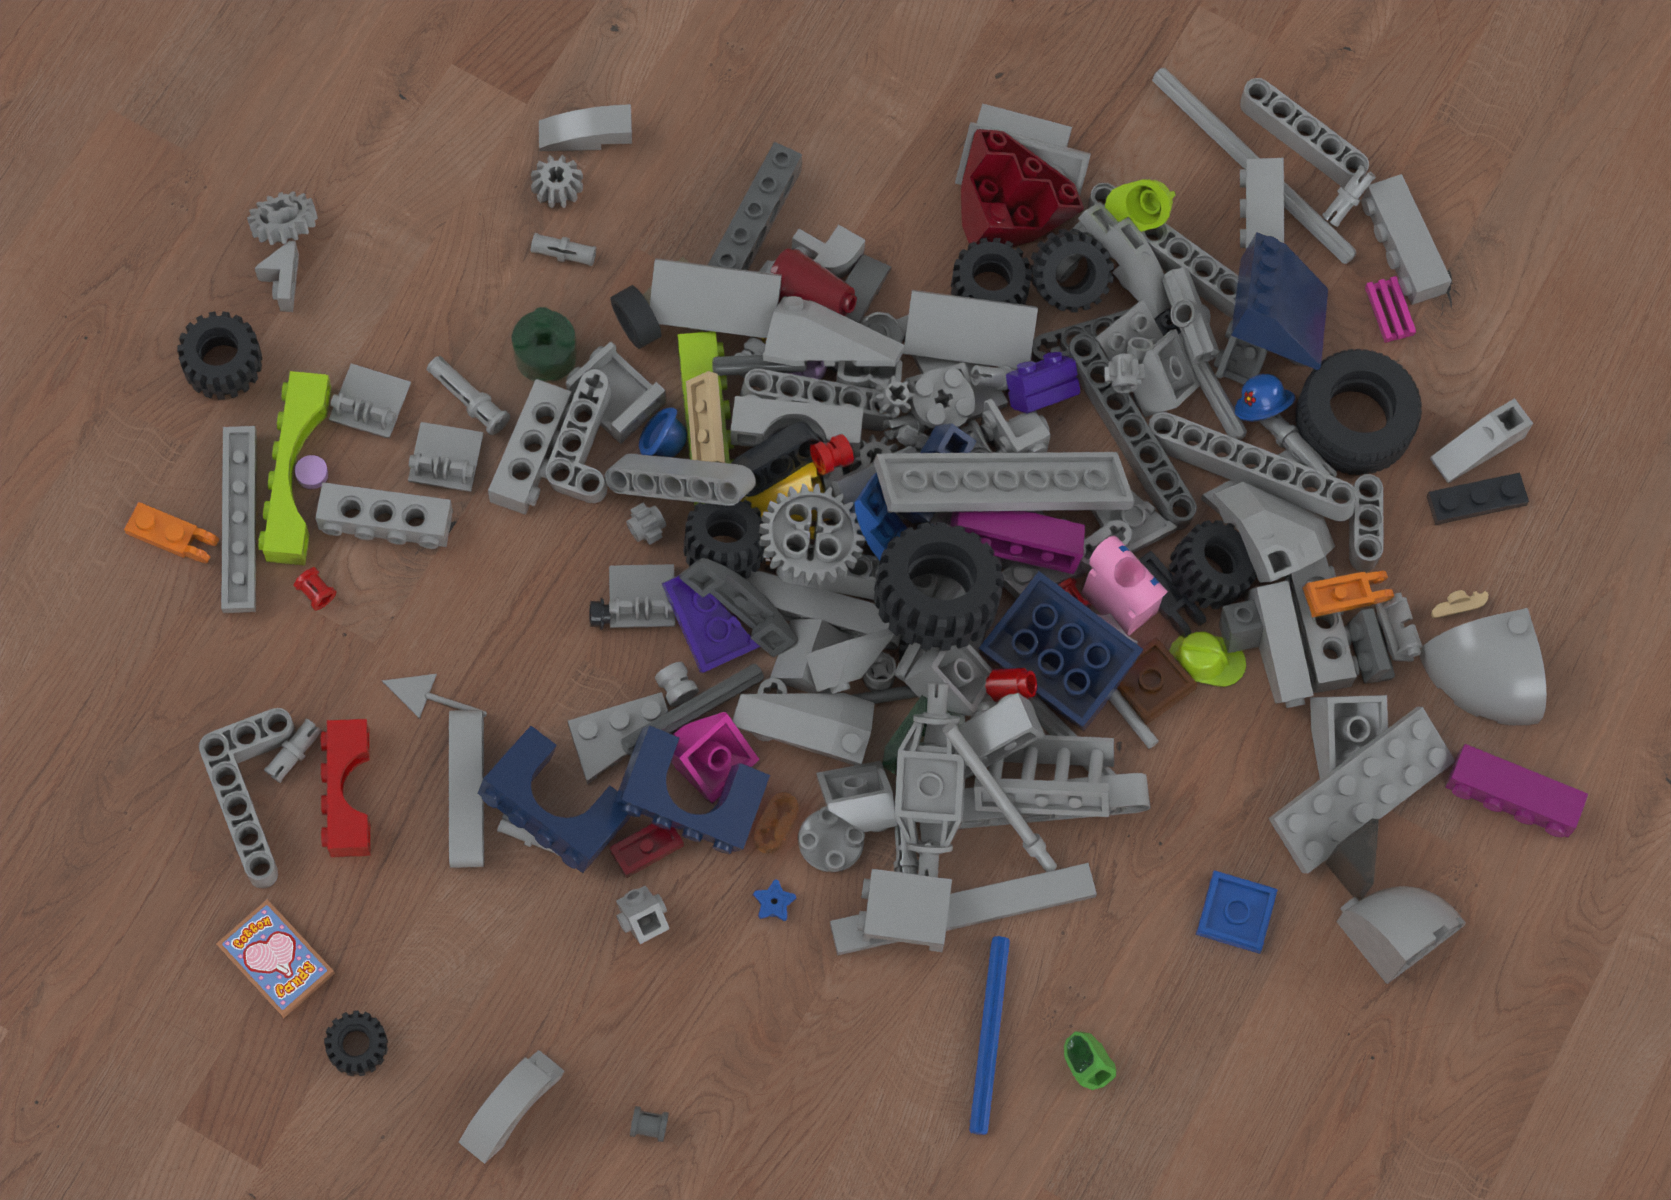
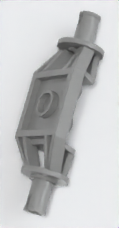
M928 682L927 712L913 715V721L915 722L898 749L894 817L907 840V849L919 853L918 875L938 877L939 854L953 851V844L951 842L963 821L966 762L943 732V728L947 724L954 723L958 728L957 724L960 722L958 716L947 713L949 683L941 682V684H938V682ZM924 723H926L924 742H920ZM915 822H920L921 840H918Z

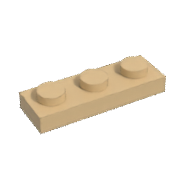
M707 371L686 381L692 460L725 463L718 374Z

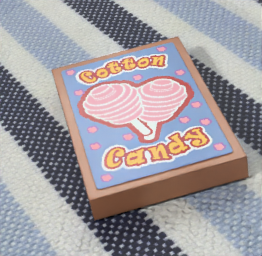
M268 899L216 943L224 955L283 1019L335 974L334 970Z

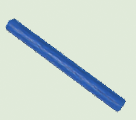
M994 936L992 938L969 1128L971 1133L977 1135L987 1134L990 1119L1010 945L1009 938Z

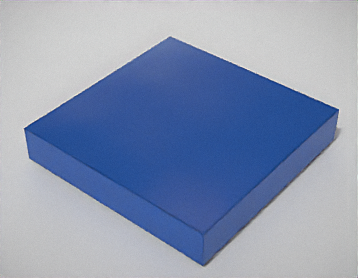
M1214 870L1196 935L1260 954L1278 889Z

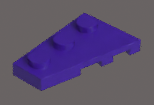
M680 575L661 583L700 673H704L761 647L750 638L751 636L741 626L742 624L736 617L732 616L711 593L701 597L679 578Z

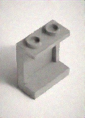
M609 342L605 347L599 346L595 349L589 361L582 368L578 366L573 369L567 377L566 389L572 391L573 399L584 373L592 369L605 373L610 382L612 394L600 426L620 444L666 403L665 389L657 382L651 385L616 352V345L613 342ZM598 383L596 387L590 386L593 394L596 388L602 389L601 383ZM585 411L592 417V412Z
M872 869L871 878H864L861 898L868 899L866 911L859 912L857 931L864 932L863 941L869 942L870 938L928 945L929 951L942 952L945 942L952 879Z

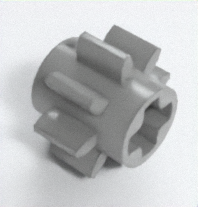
M1118 354L1112 358V362H1108L1109 367L1104 368L1105 382L1111 383L1116 392H1133L1138 388V385H1141V380L1145 379L1144 364H1138V359L1132 354Z
M892 376L888 380V386L884 382H880L876 386L881 394H877L872 401L878 402L881 408L879 414L884 412L891 413L892 418L895 419L899 415L900 410L907 413L911 409L910 404L906 401L911 400L915 393L909 392L907 388L908 381L898 382L895 376ZM892 393L897 396L895 402L890 398Z
M643 502L630 509L632 518L627 520L626 523L637 542L644 539L650 545L663 538L661 529L666 527V522L655 505L649 508Z

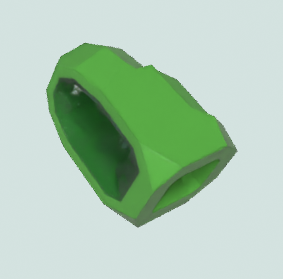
M1075 1031L1066 1039L1064 1057L1073 1076L1081 1086L1095 1090L1106 1086L1116 1077L1115 1063L1108 1056L1102 1043L1098 1042L1091 1033Z

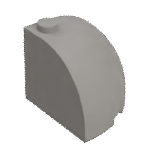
M1528 608L1484 617L1454 627L1434 637L1420 649L1421 654L1419 656L1430 679L1438 689L1441 688L1453 699L1454 704L1462 710L1476 717L1479 715L1504 725L1538 724L1543 718L1547 696L1545 670L1540 646Z
M1408 886L1386 888L1372 893L1360 901L1353 897L1340 908L1343 913L1336 921L1386 984H1389L1443 943L1466 923L1458 912L1443 898L1430 891Z

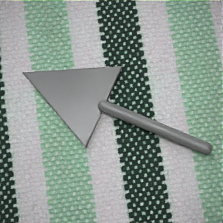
M437 674L382 681L419 719L427 699L459 710H480L430 693ZM483 711V717H486L487 712Z

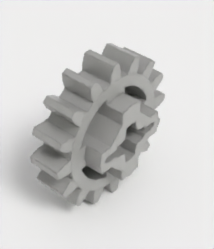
M293 191L290 194L280 192L276 198L267 196V201L257 202L258 209H250L251 216L247 217L253 237H258L261 243L269 239L270 245H273L276 241L286 244L289 238L298 240V235L308 234V227H315V220L318 219L313 200L311 198L307 199L304 193L296 197Z

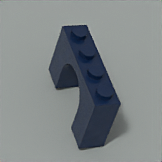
M650 725L642 728L614 803L622 806L621 811L628 815L640 817L643 814L652 818V824L660 828L670 830L672 826L682 830V836L689 840L701 842L704 839L714 843L712 848L721 853L730 855L732 851L743 850L770 775L742 763L733 765L715 807L706 814L688 813L673 802L666 785L667 771L679 737Z
M530 726L483 778L477 794L482 797L488 806L497 808L508 816L513 825L523 828L533 835L542 847L550 848L558 854L567 866L573 869L576 868L581 873H584L628 822L631 815L622 812V806L614 803L618 791L610 785L596 802L579 816L570 818L558 817L541 808L533 797L531 782L550 762L557 745Z

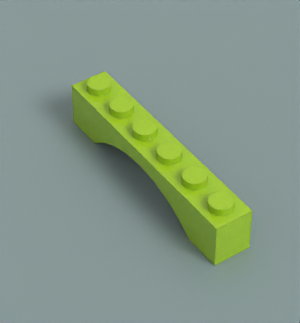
M290 371L289 381L283 382L281 397L282 401H285L284 412L279 411L277 418V430L281 431L280 440L274 441L272 458L276 460L275 471H270L268 476V490H272L270 501H265L263 509V519L267 520L266 531L260 532L258 544L259 550H263L266 562L305 565L310 535L307 525L294 503L292 492L293 471L297 456L305 440L314 428L328 415L332 387L329 375Z

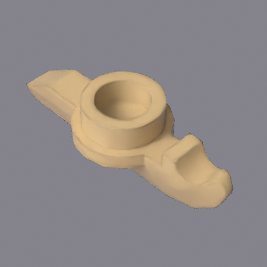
M1463 590L1455 591L1447 597V602L1439 603L1432 610L1431 616L1432 618H1440L1478 609L1487 602L1488 592L1484 591L1482 594H1479L1475 591L1472 596H1468Z

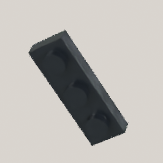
M1520 472L1429 491L1426 496L1435 525L1527 506L1529 502Z

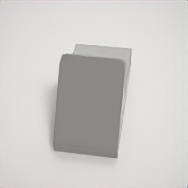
M288 241L255 267L259 281L273 282V299L278 301L280 311L293 312L299 260L296 241Z

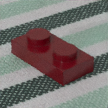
M650 824L609 847L627 879L682 848L684 842L674 827L671 826V829L667 830Z

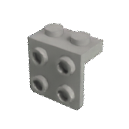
M991 398L985 401L980 429L984 439L988 443H993L997 450L995 453H1047L1051 434L1045 424L1016 438Z

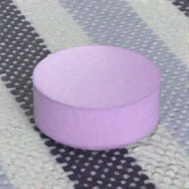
M308 455L297 462L295 475L301 486L307 489H316L322 486V482L325 483L327 481L328 469L322 458Z

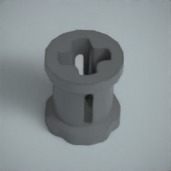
M635 1106L630 1136L635 1137L639 1134L657 1138L658 1142H664L669 1112L657 1114L642 1111L641 1107Z

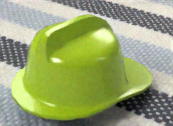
M1142 179L1113 189L1107 196L1105 208L1118 222L1129 217L1139 231L1142 232L1157 228L1166 223L1170 217L1173 204L1172 199L1176 194L1175 191H1169L1168 187L1160 181Z
M1205 631L1191 633L1186 638H1183V636L1178 637L1172 643L1169 650L1195 682L1227 687L1241 679L1246 669V658L1242 650L1228 653L1222 637L1214 636Z

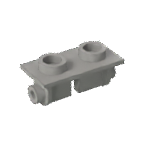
M1395 593L1394 598L1390 599V601L1375 604L1376 616L1383 628L1387 641L1386 647L1394 661L1412 662L1414 661L1413 657L1421 654L1420 648L1422 643L1416 626L1411 624L1405 627L1403 624L1413 619L1407 598L1403 597L1402 593Z

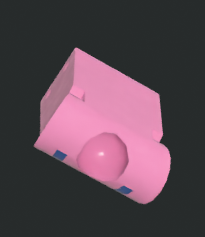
M1111 536L1102 541L1090 557L1089 564L1093 569L1088 574L1082 594L1101 615L1111 614L1126 635L1130 636L1158 613L1162 597L1168 591L1117 536Z

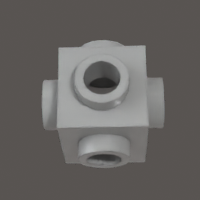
M646 886L633 889L626 893L624 897L616 900L621 912L616 917L625 933L631 931L639 944L670 929L663 914L667 912L662 898L659 894L653 896Z

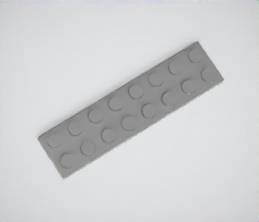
M1117 452L877 454L874 460L888 512L1131 509L1135 502Z

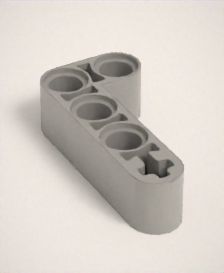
M588 370L581 377L545 470L546 478L555 491L588 503L602 501L607 495L608 490L601 472L585 465L612 394L608 377L600 370ZM598 383H601L602 389L596 388L593 394L590 386L596 387ZM582 411L593 413L591 419L584 423L577 421V416ZM572 440L581 442L578 450L574 452L565 450L568 442ZM561 469L570 471L566 480H554V475L557 471ZM594 479L600 482L599 487L595 491L587 492L584 490V485L587 481Z

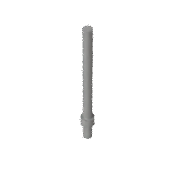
M947 724L943 728L944 734L1021 837L1023 847L1031 857H1035L1046 872L1054 871L1057 864L1047 852L1046 843L1039 834L1033 833L955 724Z

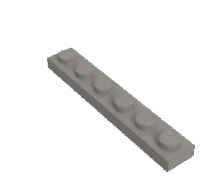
M255 426L223 427L221 609L223 613L256 612L257 430Z

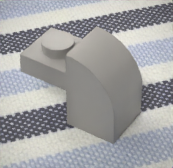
M838 225L825 244L803 230L798 229L792 237V249H799L838 278H843L853 270L858 260L864 254L865 239Z

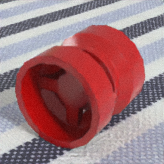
M843 434L831 437L830 442H818L810 447L813 463L821 475L834 471V468L838 465L845 467L854 463L853 450L848 439Z

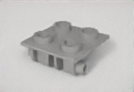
M1141 300L1099 334L1096 340L1108 361L1112 362L1114 356L1127 354L1130 339L1142 337L1150 340L1154 345L1163 337V334L1145 302Z
M351 363L339 394H334L332 397L331 406L333 410L329 421L390 439L411 382Z
M421 422L414 455H410L409 458L410 473L408 482L471 492L484 432Z
M674 564L609 566L610 628L675 627V614L661 584L674 578Z

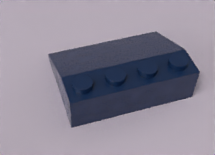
M1256 232L1240 260L1231 336L1319 370L1322 362L1329 289L1285 243L1280 242L1275 237L1265 236Z
M1038 571L979 647L981 655L1000 669L1025 668L1027 671H1033L1037 679L1035 695L1083 732H1085L1103 709L1143 652L1140 646L1040 571Z

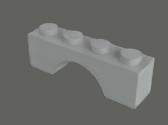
M756 395L735 396L731 424V445L755 447L778 431L796 422H805L823 443L830 442L833 436L843 434L851 445L854 457H859L863 408H857L851 404H841L839 406L825 405L819 401H809L807 403L793 402L788 398L772 400L762 399Z

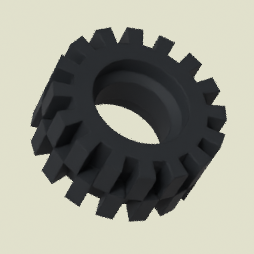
M353 1011V1014L350 1015L345 1012L341 1014L342 1018L339 1020L335 1018L332 1021L333 1025L331 1028H327V1038H324L325 1051L332 1065L341 1073L344 1071L349 1076H354V1074L364 1076L365 1072L369 1070L371 1073L375 1071V1066L378 1063L380 1065L383 1063L384 1054L387 1055L388 1039L383 1026H381L376 1017H371V1014L367 1012L360 1014L359 1011ZM354 1031L363 1032L369 1037L368 1049L358 1056L349 1055L343 1048L345 1037Z

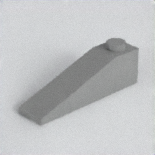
M791 296L783 297L773 312L763 353V361L791 366H805V361H824V366H835V362L852 361L855 366H896L904 352L905 345L816 302Z
M846 693L740 694L732 721L738 729L855 766L862 764L871 734L875 703Z
M1387 695L1310 697L1311 732L1320 779L1388 729Z

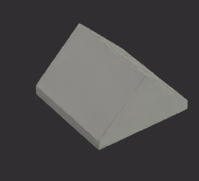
M823 619L790 620L789 626L797 638L796 642L778 654L770 678H777L786 686L808 693H831L830 688L817 692L805 654L851 640V638Z

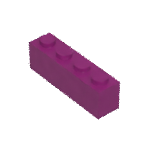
M1027 511L953 512L951 516V527L955 528L958 525L964 527L965 532L969 534L974 532L982 538L981 543L985 544L987 542L994 550L993 556L1074 574L1084 555L1085 525Z
M1464 744L1458 752L1445 788L1452 790V793L1459 798L1466 800L1472 798L1482 802L1483 806L1491 811H1504L1514 815V819L1518 822L1541 826L1545 828L1548 834L1555 837H1569L1574 832L1588 797V793L1467 744Z

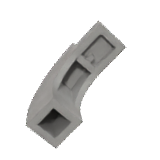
M540 1050L529 1059L525 1057L487 1098L467 1126L459 1143L485 1164L504 1147L510 1134L525 1113L561 1079L565 1071Z

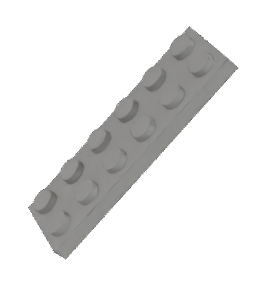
M1416 707L1268 819L1301 872L1308 874L1444 771L1455 760L1424 708Z

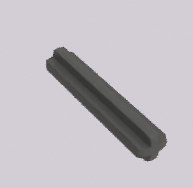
M763 355L714 357L712 360V371L718 374V376L746 375L753 369L795 373L805 372L807 368V361H805V366H791L763 361Z

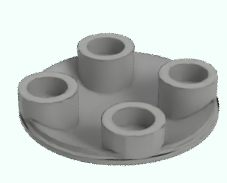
M827 806L812 813L802 823L798 834V845L802 856L810 865L822 871L838 872L851 867L859 859L864 847L865 833L829 811Z

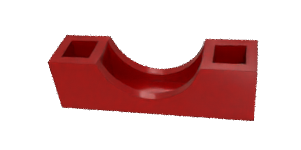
M367 719L327 720V731H321V750L327 751V763H321L322 783H327V795H321L322 815H327V827L321 828L322 847H327L330 857L371 856V824L368 815L355 810L344 799V786L348 776L357 766L370 760V728Z

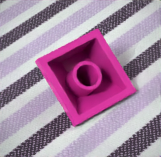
M725 712L685 724L673 734L679 737V741L671 760L672 764L710 803H713L721 796L731 766L742 763L752 767L759 760L734 722Z

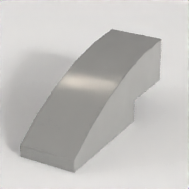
M631 104L580 109L539 120V151L601 150V144H632Z

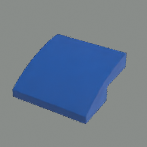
M875 473L867 482L854 505L861 531L871 550L880 561L883 550L887 549L888 543L894 537H900L901 532L906 530L907 527L895 512H888L878 475Z

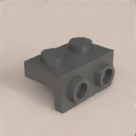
M1231 320L1225 337L1229 339L1225 350H1219L1220 352L1214 362V367L1218 368L1215 376L1218 378L1227 377L1245 384L1251 377L1260 375L1269 351L1231 336L1233 320Z
M1373 608L1363 609L1347 623L1363 682L1367 684L1392 680L1395 677L1381 625L1375 616Z

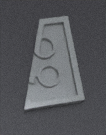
M662 692L568 720L570 733L587 785L595 780L600 773L610 766L612 768L622 761L623 757L628 755L622 748V738L668 712Z

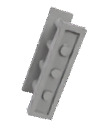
M1045 735L990 765L989 772L1019 813L1109 817V783H1101L1103 766L1114 767V738ZM1003 762L1023 763L1021 779H1001ZM1036 763L1056 764L1054 781L1034 780ZM1069 765L1089 766L1088 781L1068 782ZM975 777V811L1002 812L977 777Z

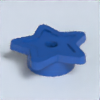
M777 879L772 882L768 890H757L753 893V896L761 904L758 915L759 919L771 916L786 921L787 906L796 900L795 894L782 890ZM777 899L778 902L776 904H772L771 900Z

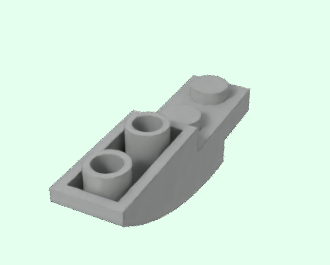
M1101 202L1085 210L1078 219L1085 226L1086 231L1108 250L1110 257L1118 262L1119 266L1112 273L1119 279L1120 284L1129 290L1138 301L1143 300L1154 319L1166 309H1169L1171 304L1162 282L1164 273L1150 245L1130 218L1127 217L1118 222Z

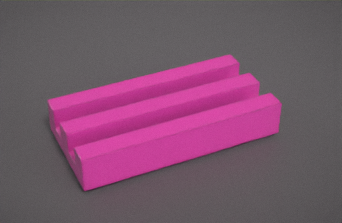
M1390 277L1387 281L1381 279L1378 280V283L1374 284L1373 282L1367 283L1365 289L1384 342L1414 336L1416 329L1397 277ZM1388 288L1391 289L1393 298H1394V300H1395V303H1396L1397 309H1398V311H1399V314H1400V317H1401V320H1402V322H1403V325H1404L1405 330L1402 329L1400 320H1399V318H1398V315H1397V312H1396V309H1395V306H1394V304H1393V301H1392V298H1391V295H1390V293H1389ZM1376 291H1381L1395 333L1390 331Z

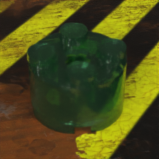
M539 307L535 311L523 316L517 322L511 338L514 359L518 370L532 381L538 379L540 381L552 380L553 382L568 375L575 365L577 355L576 335L571 322L562 314L552 311L547 307Z

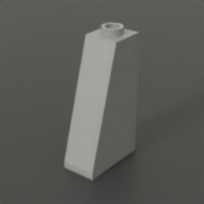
M1284 581L1246 590L1243 593L1245 602L1254 600L1263 625L1259 650L1275 703L1285 702L1286 708L1305 704L1304 698L1314 696L1289 582Z

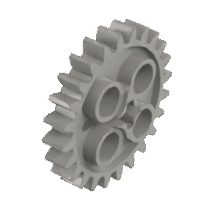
M802 484L800 493H797L793 487H789L788 498L784 494L779 493L776 499L777 503L769 502L767 508L769 512H763L761 521L764 523L760 524L758 533L763 535L760 537L759 545L766 546L763 553L764 558L774 557L770 564L771 569L778 566L782 567L780 577L791 573L793 574L792 583L794 584L799 577H802L806 587L809 586L811 579H816L818 586L822 587L825 577L833 584L836 581L837 573L845 578L848 572L847 567L855 568L857 563L855 558L861 557L863 549L860 547L864 546L866 539L861 535L863 533L859 524H856L858 522L856 513H850L854 503L849 502L844 505L842 503L843 493L834 498L831 496V487L825 493H820L819 484L815 485L813 492L808 491L807 486ZM811 510H816L817 519L814 530L813 560L809 561L807 559V552L810 540L809 528L812 520ZM795 514L800 515L801 517H803L804 521H794L793 519H791L790 516ZM823 519H832L837 525H826ZM795 544L798 545L802 550L799 552L791 551L787 547V545ZM820 549H830L834 555L826 556L821 553Z

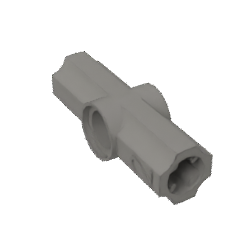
M1185 267L1172 269L1164 274L1162 279L1172 306L1170 312L1171 321L1180 328L1192 362L1195 364L1208 362L1217 357V353L1220 352L1209 325L1210 311L1205 305L1201 304L1189 269Z

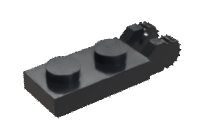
M1149 551L1139 559L1168 591L1162 597L1158 611L1166 620L1170 621L1172 627L1183 638H1186L1192 631L1189 625L1177 613L1184 608L1187 615L1198 626L1206 622L1207 619L1204 613L1195 603L1193 604L1188 601V595L1185 593L1182 595L1178 591L1180 586L1173 583L1172 573L1152 551Z

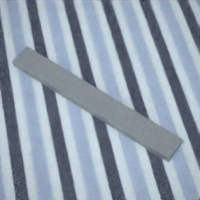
M1089 863L950 894L946 931L1094 898L1097 893ZM859 915L830 921L837 955L897 942L870 938L869 942L863 941L864 932L857 931Z

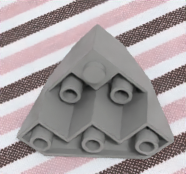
M1239 482L1213 493L1224 524L1236 522L1259 582H1272L1298 571L1325 557L1335 548L1323 516L1245 482Z

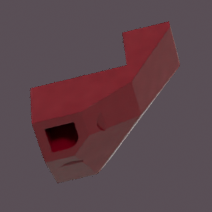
M984 129L976 130L961 184L962 227L969 244L974 241L978 245L982 238H987L988 242H993L994 238H1001L1000 243L1005 244L1009 241L1013 243V247L1033 242L1083 211V203L1072 181L1006 132Z

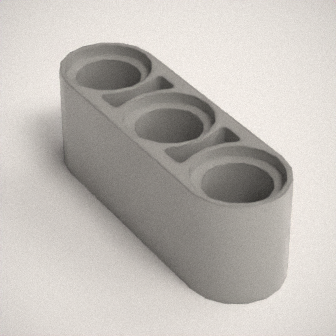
M1371 474L1362 475L1356 480L1353 486L1356 491L1355 508L1353 515L1349 518V560L1353 568L1361 572L1374 569L1383 553V484L1378 477ZM1359 490H1369L1373 497H1365ZM1359 519H1368L1373 524V527L1363 526ZM1359 549H1368L1373 554V557H1364Z

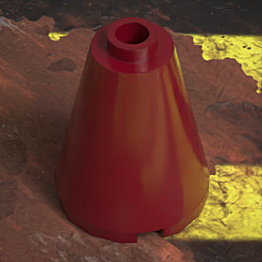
M785 249L777 257L770 270L773 274L782 275L779 303L783 297L796 296L803 300L816 302L843 316L851 313L856 306L857 297L855 296L854 288L799 249Z

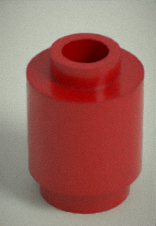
M1025 668L994 669L986 679L985 688L987 694L991 696L994 702H999L1001 698L1017 693L1028 699L1036 694L1037 679L1033 671H1027Z

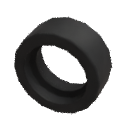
M634 285L610 297L613 311L622 329L635 347L640 349L662 336L658 321L651 307Z

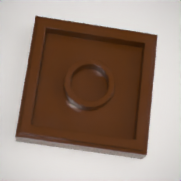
M1157 637L1142 647L1143 652L1117 687L1118 691L1146 725L1196 690L1198 685Z

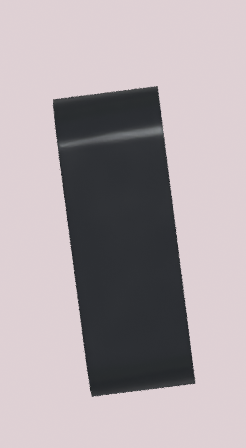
M796 422L736 457L731 462V464L746 466L755 476V486L745 496L758 495L813 462L810 447L820 441L807 423Z

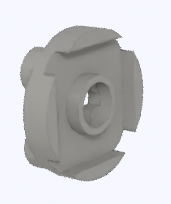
M938 368L924 373L914 385L912 393H915V396L910 400L911 410L916 420L923 426L927 425L933 429L935 426L953 423L960 428L975 408V396L970 383L959 370L954 368L949 370ZM939 394L949 398L948 407L944 408L942 403L936 404L935 399L938 398Z

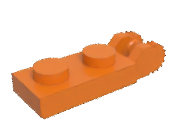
M138 502L124 528L125 533L129 536L182 558L186 556L205 564L208 563L211 556L204 550L191 546L193 540L196 539L211 546H217L219 538L213 533Z
M1385 570L1365 573L1364 571L1309 582L1302 587L1312 618L1371 606L1372 604L1386 602L1394 598L1392 589L1372 592L1370 585L1382 583L1388 578Z

